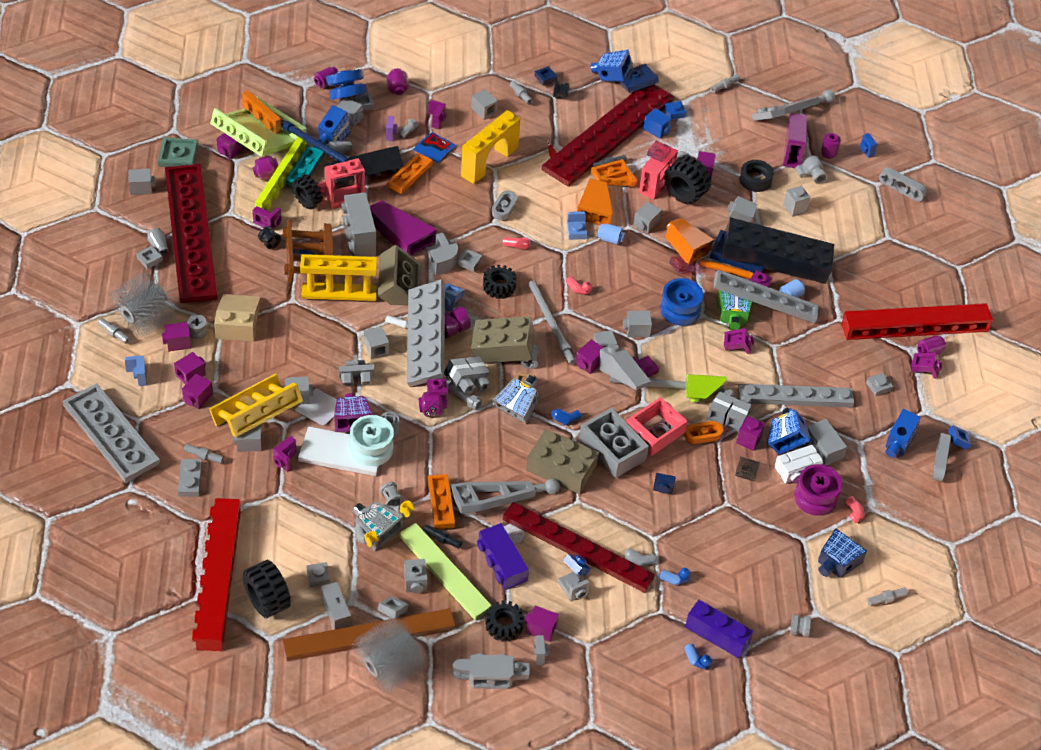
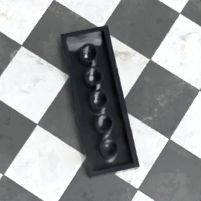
M730 217L724 232L721 257L759 267L763 266L765 269L826 284L833 267L835 244Z

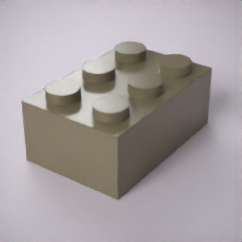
M531 316L475 320L471 345L473 356H480L484 363L532 360L535 329Z
M545 429L528 455L526 471L546 480L556 479L560 486L580 494L597 467L599 452Z

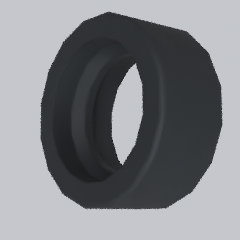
M747 161L741 168L740 183L750 191H765L772 184L774 171L770 164L765 161ZM748 173H761L766 178L755 179L750 177Z

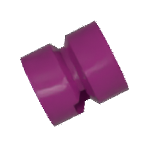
M462 306L451 310L450 314L448 312L445 313L446 339L456 335L457 331L461 333L471 328L469 315Z

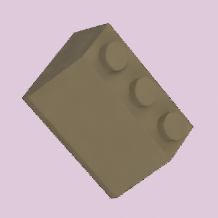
M394 245L380 254L378 296L390 305L408 306V290L419 287L421 284V263L397 245Z

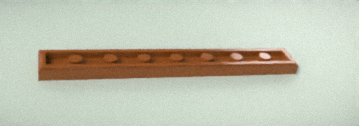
M450 608L396 618L399 625L401 623L403 629L406 627V632L408 630L412 637L455 630V623ZM384 620L283 639L286 659L290 661L359 648L360 646L357 643L361 642L360 638L362 640L366 639L365 635L367 637L368 635L371 636L373 631L376 633L375 629L377 631L383 628L382 624L386 627L385 623L387 625L388 623Z

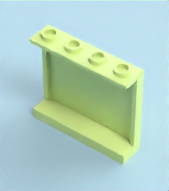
M257 97L284 121H290L296 128L306 133V127ZM214 108L211 120L213 126L261 157L290 148L298 137L293 133L284 131L282 127L281 132L275 134L245 108L227 114L217 108Z

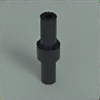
M428 524L425 525L423 531L436 537L437 541L443 544L447 543L457 549L461 548L463 542L450 536V533L443 529L438 530Z

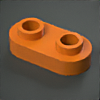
M716 421L690 424L686 427L684 437L692 444L717 441L722 437L723 427Z

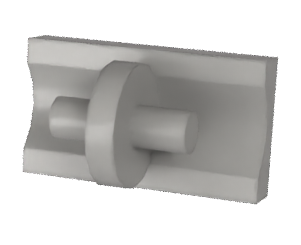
M353 355V360L346 361V366H339V378H341L344 387L354 384L353 377H361V385H371L372 376H374V364L366 365L365 360H358V356Z

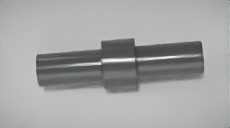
M626 155L614 158L608 157L604 161L593 163V167L621 159L626 162L627 157Z

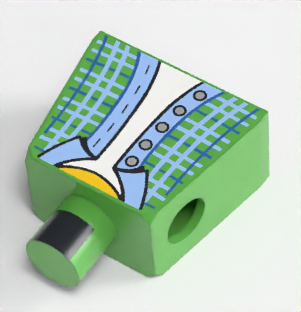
M719 290L717 306L720 321L729 323V327L734 330L739 329L740 324H747L752 301Z

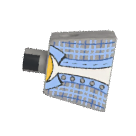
M528 375L524 382L517 378L512 379L494 398L496 407L527 425L539 400L538 391L534 389L538 380L532 375Z

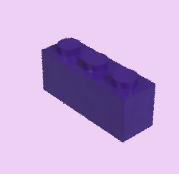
M502 523L479 531L477 546L486 555L488 566L494 569L498 583H502L505 590L527 582L529 569Z
M698 599L688 613L685 625L687 629L739 659L750 645L753 635L752 629Z

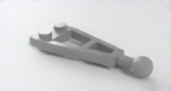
M826 90L817 97L807 98L778 107L757 109L758 112L752 114L753 120L770 119L819 104L823 101L831 103L835 100V93L832 90Z
M553 478L548 479L544 484L533 485L531 481L450 484V492L461 513L482 511L535 497L536 492L546 491L548 494H556L560 489L559 482ZM500 491L501 495L479 501L475 492Z

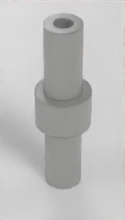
M736 74L730 78L722 79L720 83L711 87V91L715 93L721 89L731 87V84L740 80L739 75Z
M512 81L510 86L514 89L515 94L528 105L532 104L533 100L529 97L527 91L515 81Z
M103 318L98 321V324L107 330L110 336L118 338L125 344L129 343L130 337L121 332L118 326L110 324Z
M187 443L184 446V451L197 455L199 459L205 461L208 459L219 464L223 462L224 457L210 452V449L198 448Z
M905 587L893 591L886 590L881 592L880 595L867 598L869 606L882 602L885 604L890 603L896 598L908 595V591Z

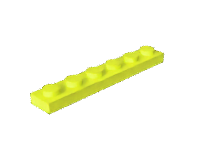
M299 137L296 138L256 200L255 207L258 206L269 211L272 201L278 197L279 190L285 186V179L308 147L306 141Z

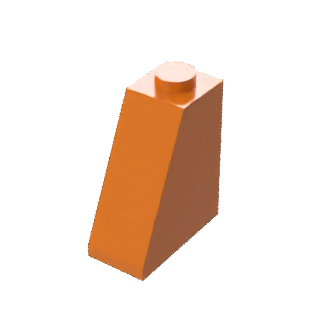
M589 179L577 208V212L585 211L586 222L597 225L612 224L613 211L606 182Z
M681 217L668 224L665 235L666 239L688 264L708 255L714 241L713 238Z

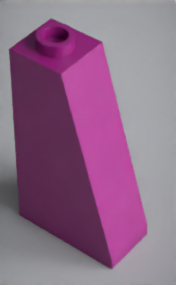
M790 113L783 167L796 168L798 165H801L806 145L807 115Z
M382 200L370 206L375 228L393 245H397L412 256L436 242V229Z

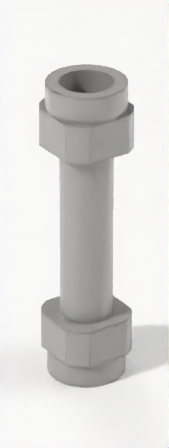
M446 377L442 378L446 379L447 390L466 401L468 407L477 410L481 406L482 400L479 397L464 394L461 389H454L452 380Z

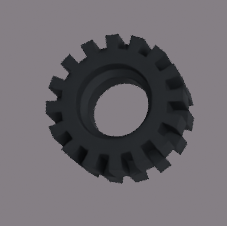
M304 174L292 182L291 186L294 189L293 194L296 195L295 198L306 209L314 207L322 202L323 192L320 191L321 187H318V182H315L314 178L309 174Z
M494 265L491 266V269L487 268L483 276V290H485L487 295L490 293L492 298L494 295L496 299H499V296L505 299V295L510 297L516 289L517 277L515 272L510 267L507 269L505 265L503 268L500 265H497V268ZM495 280H503V281H505L506 283L498 284V283H495L494 281H495Z
M505 600L501 601V605H499V602H495L494 606L491 605L486 613L485 625L486 631H489L488 634L490 636L494 634L495 640L500 637V642H504L505 638H507L508 642L512 641V636L514 639L518 638V634L522 633L524 624L523 610L521 608L518 609L519 605L515 604L512 606L511 601L505 604ZM508 617L512 619L513 623L504 626L497 623V619Z

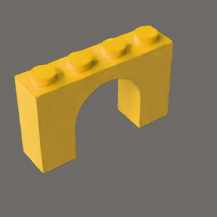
M506 110L462 146L461 177L473 184L482 179L486 174V161L493 146L496 151L506 157L515 152L519 147L521 118Z

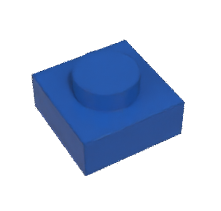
M681 101L665 103V111L668 116L672 117L671 119L686 117V110Z
M870 133L863 134L860 143L862 152L868 158L874 157L877 143Z
M955 425L948 429L953 445L965 450L972 446L967 431Z
M568 554L563 560L576 574L587 575L591 570L586 565L587 561L581 555Z

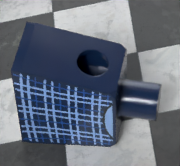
M835 529L820 552L818 562L821 566L818 570L825 577H828L831 573L837 577H843L863 563L867 550L838 529Z

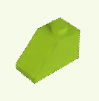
M686 374L685 397L690 398L691 402H701V398L707 399L726 382L727 377Z

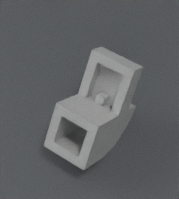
M443 232L436 234L437 249L430 250L429 264L434 273L440 275L453 270L457 265L458 245L457 243L451 244Z

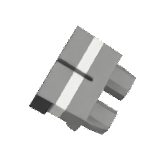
M480 356L450 359L444 370L445 377L453 379L454 389H462L464 394L471 393L475 387L480 392L486 391L490 385L487 379L490 372Z
M725 389L723 393L719 391L709 407L707 419L716 421L721 425L725 423V427L739 432L744 420L749 416L752 399L747 396H742L740 400L734 398V391L730 389Z

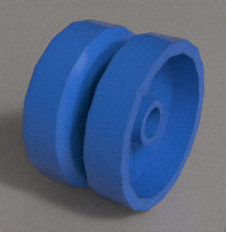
M350 69L326 76L327 85H339V88L329 91L331 100L368 93L365 83L355 84L354 82L364 78L363 69Z
M676 278L669 281L663 289L660 305L661 315L668 322L679 326L694 323L699 318L704 296L702 288L696 282L686 278Z

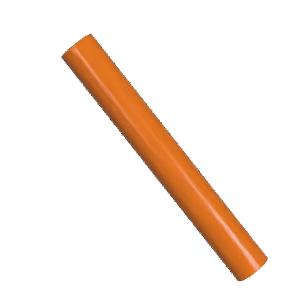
M700 259L699 266L734 273L744 278L751 279L753 276V272L704 259Z

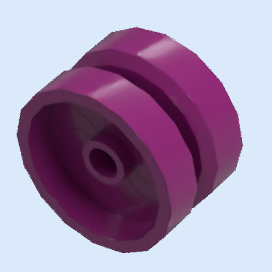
M813 464L805 467L800 473L794 493L796 504L804 512L814 516H823L831 513L836 507L842 489V479L837 471L823 464Z

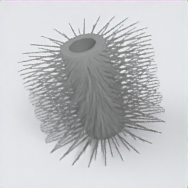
M155 276L153 281L148 279L146 284L142 282V285L136 286V289L134 288L132 291L130 289L127 290L128 294L123 289L124 293L122 295L124 297L122 296L121 298L119 296V298H116L119 300V304L116 303V305H121L120 312L122 313L117 315H123L124 321H128V327L129 323L130 325L132 323V325L134 324L135 327H138V330L142 329L141 326L145 328L144 326H146L145 323L147 321L151 324V318L153 319L154 317L155 320L153 322L156 323L157 314L159 315L160 313L162 317V313H166L165 309H169L166 306L169 305V301L166 300L169 298L166 294L169 293H165L162 289L163 287L159 286L160 277L158 285L157 281L155 284Z
M385 623L386 627L383 624L382 626L386 629H379L378 631L375 629V634L379 639L377 643L366 635V639L362 640L360 638L363 648H366L365 650L363 649L364 652L360 655L365 657L361 661L366 665L363 667H367L369 672L376 677V680L377 678L380 680V685L384 680L387 685L386 687H391L393 683H396L392 681L394 677L396 680L401 678L404 681L403 677L406 679L408 674L412 677L410 673L412 670L416 669L419 672L417 666L422 665L419 662L423 658L418 655L419 651L417 649L421 646L417 648L416 642L422 641H415L414 637L408 633V630L406 632V627L403 629L402 625L398 629L396 625L395 627L393 624L388 626Z

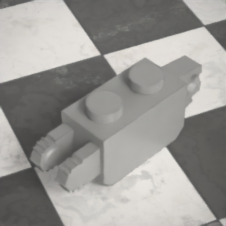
M479 653L470 655V659L454 661L452 674L458 680H469V685L472 688L509 689L513 681L529 679L530 666L529 663L513 661V656Z

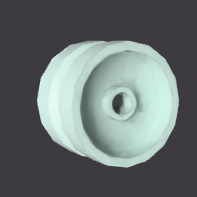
M367 415L357 419L350 428V453L353 459L365 466H379L387 462L393 454L394 429L391 423L378 415Z

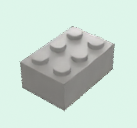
M366 192L344 195V203H341L342 213L345 214L342 216V224L346 226V239L350 240L348 242L349 252H353V256L376 257V229Z
M613 408L606 410L581 425L579 440L586 447L599 452L598 460L615 478L647 460L649 446Z

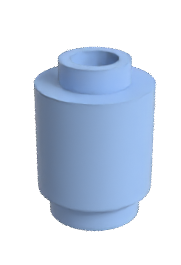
M606 223L600 225L597 237L601 238L602 241L618 245L619 242H623L625 232H623L622 227Z
M794 279L780 287L779 291L799 298L804 295L805 286L801 281Z

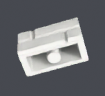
M810 445L777 456L775 469L781 475L784 483H797L800 473L805 467L813 464H823V460L817 454L814 446Z

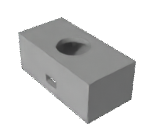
M334 582L321 586V598L334 630L351 627V615L338 583Z

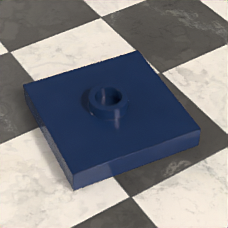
M646 64L631 68L625 80L618 82L628 93H632L658 83L659 78Z

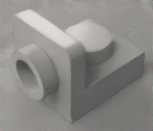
M575 572L558 579V584L570 602L575 599H582L589 593L590 582L588 580L583 581L581 576Z

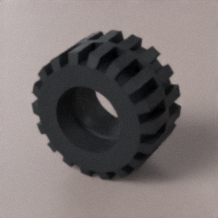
M682 156L665 170L663 179L665 180L664 184L667 186L666 189L671 193L672 197H675L677 201H681L684 204H694L711 187L710 173L702 165V162L697 161L696 158Z
M267 559L243 571V582L246 592L261 616L269 618L291 606L288 586L273 562Z

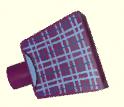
M348 393L345 397L337 398L334 413L335 432L350 431L352 424L357 419L372 415V411L364 396H355L353 393Z

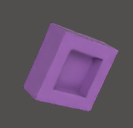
M387 116L386 141H393L394 134H397V124H394V117Z

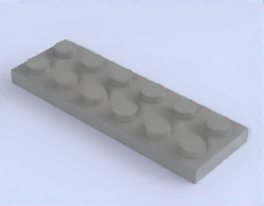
M442 280L408 290L407 384L412 387L426 383L427 379H440L444 377L445 283Z
M97 383L63 400L65 409L125 483L160 465V459Z

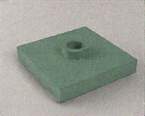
M163 137L158 166L170 167L195 164L199 145L198 140Z

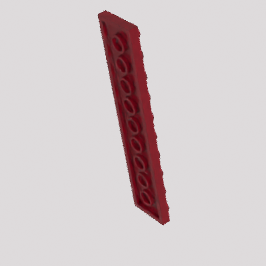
M655 84L634 91L542 164L541 170L569 187L593 167V163L601 161L644 125L645 117L656 108L662 111L665 108V103H672L674 95Z
M201 164L165 167L180 303L218 300Z

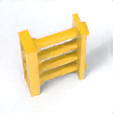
M301 254L300 273L307 274V282H302L301 299L376 301L377 285H371V276H376L377 257ZM314 274H326V285L325 283H315ZM333 275H345V284L333 283ZM352 275H363V284H352Z
M275 373L209 408L215 426L228 421L232 435L238 437L303 402L296 383L293 382L282 388L278 375Z

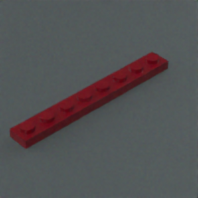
M515 502L511 503L503 514V521L567 554L581 555L587 561V564L643 593L647 591L655 578L654 573Z

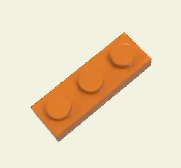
M249 90L244 92L243 107L250 111L257 120H260L267 129H270L275 134L281 132V118Z
M417 153L387 182V187L402 195L432 166L433 160Z
M448 474L428 475L434 528H455Z

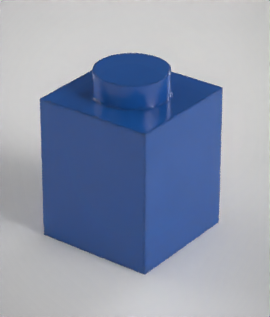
M655 108L645 117L643 129L660 139L663 135L670 132L672 117Z

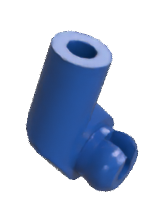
M554 409L552 411L554 420L564 425L582 418L579 410L571 413L562 409Z

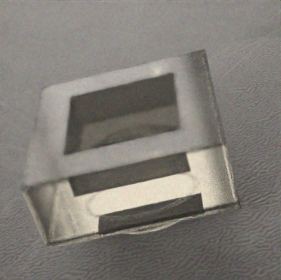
M740 457L735 476L754 482L760 462Z

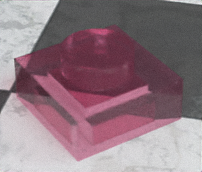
M656 140L648 149L647 156L663 162L670 154L671 147Z
M681 256L670 258L669 263L676 272H693L695 268L693 263H686Z

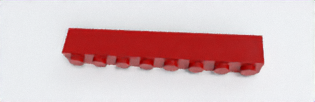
M987 303L845 311L841 324L846 340L989 332L993 318Z
M215 498L214 506L210 507L212 523H208L207 535H210V538L205 541L207 557H203L202 569L205 570V573L200 576L202 593L198 592L197 605H200L199 611H195L197 629L192 631V642H196V649L200 651H223L241 515L240 499Z

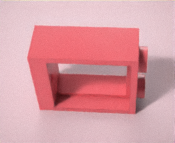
M662 144L642 168L639 193L653 200L666 186L663 179L664 172L677 160L678 150L666 144Z
M359 158L325 167V198L331 209L341 207V203H344V195L365 193V170ZM355 175V185L333 190V180Z
M661 397L626 420V423L649 446L648 454L650 456L685 434L688 422L682 414H679L670 403ZM657 415H660L673 427L659 438H656L643 426V424Z

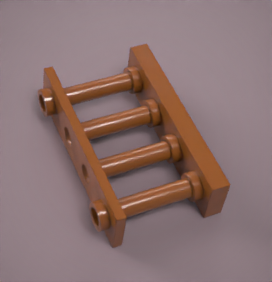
M291 220L287 221V227H283V238H286L287 257L284 275H287L288 283L292 282L293 273L304 274L300 273V266H293V261L301 262V254H293V249L320 251V253H323L321 255H333L331 224L324 223L323 230L319 232L292 230ZM292 237L319 239L322 242L320 244L292 242ZM314 274L321 275V277L324 278L326 285V274Z

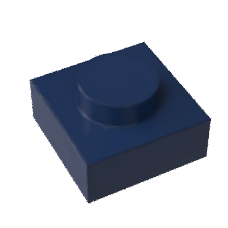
M550 66L536 70L534 76L542 86L557 81V75Z
M656 473L653 491L673 494L676 476Z

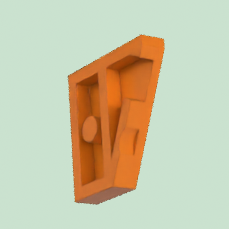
M623 159L592 167L591 169L595 180L606 182L607 185L637 186V179Z

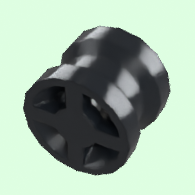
M556 81L553 97L557 98L559 96L567 99L570 83L562 84L560 81Z
M266 226L259 232L258 239L264 243L267 249H273L280 243L281 236L271 226Z

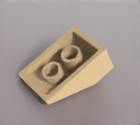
M223 294L214 322L215 338L254 341L261 297Z

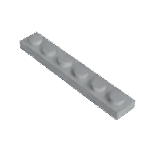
M717 270L715 273L713 288L815 323L817 320V304L721 270Z
M763 384L738 385L739 400L742 396H747L752 399L751 404L853 408L854 405L852 388Z

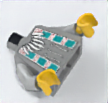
M405 501L400 506L374 502L367 508L358 503L353 509V513L357 515L356 527L354 529L357 541L367 544L368 547H372L375 551L403 528V515L409 517V511L415 510L411 501Z

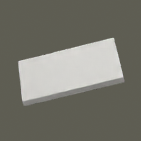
M308 427L298 456L299 462L372 476L377 475L379 466H365L353 459L350 453V434Z

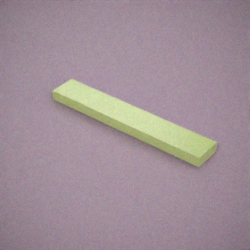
M416 523L399 533L402 541L419 559H425L426 567L474 620L487 613L491 604Z

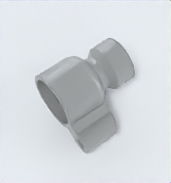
M818 156L807 158L802 165H798L795 168L800 177L803 178L811 175L816 184L823 183L827 179V175L823 170V164Z

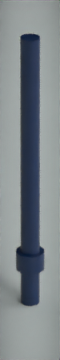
M281 119V127L284 131L293 133L341 163L350 161L349 158L296 128L290 121Z

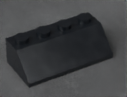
M398 146L348 157L349 160L359 158L365 170V176L371 174L372 177L382 175V171L388 170V173L399 171V167H403ZM338 160L324 163V167L341 162ZM355 175L336 179L334 183H338L339 186L348 184V180L354 179Z

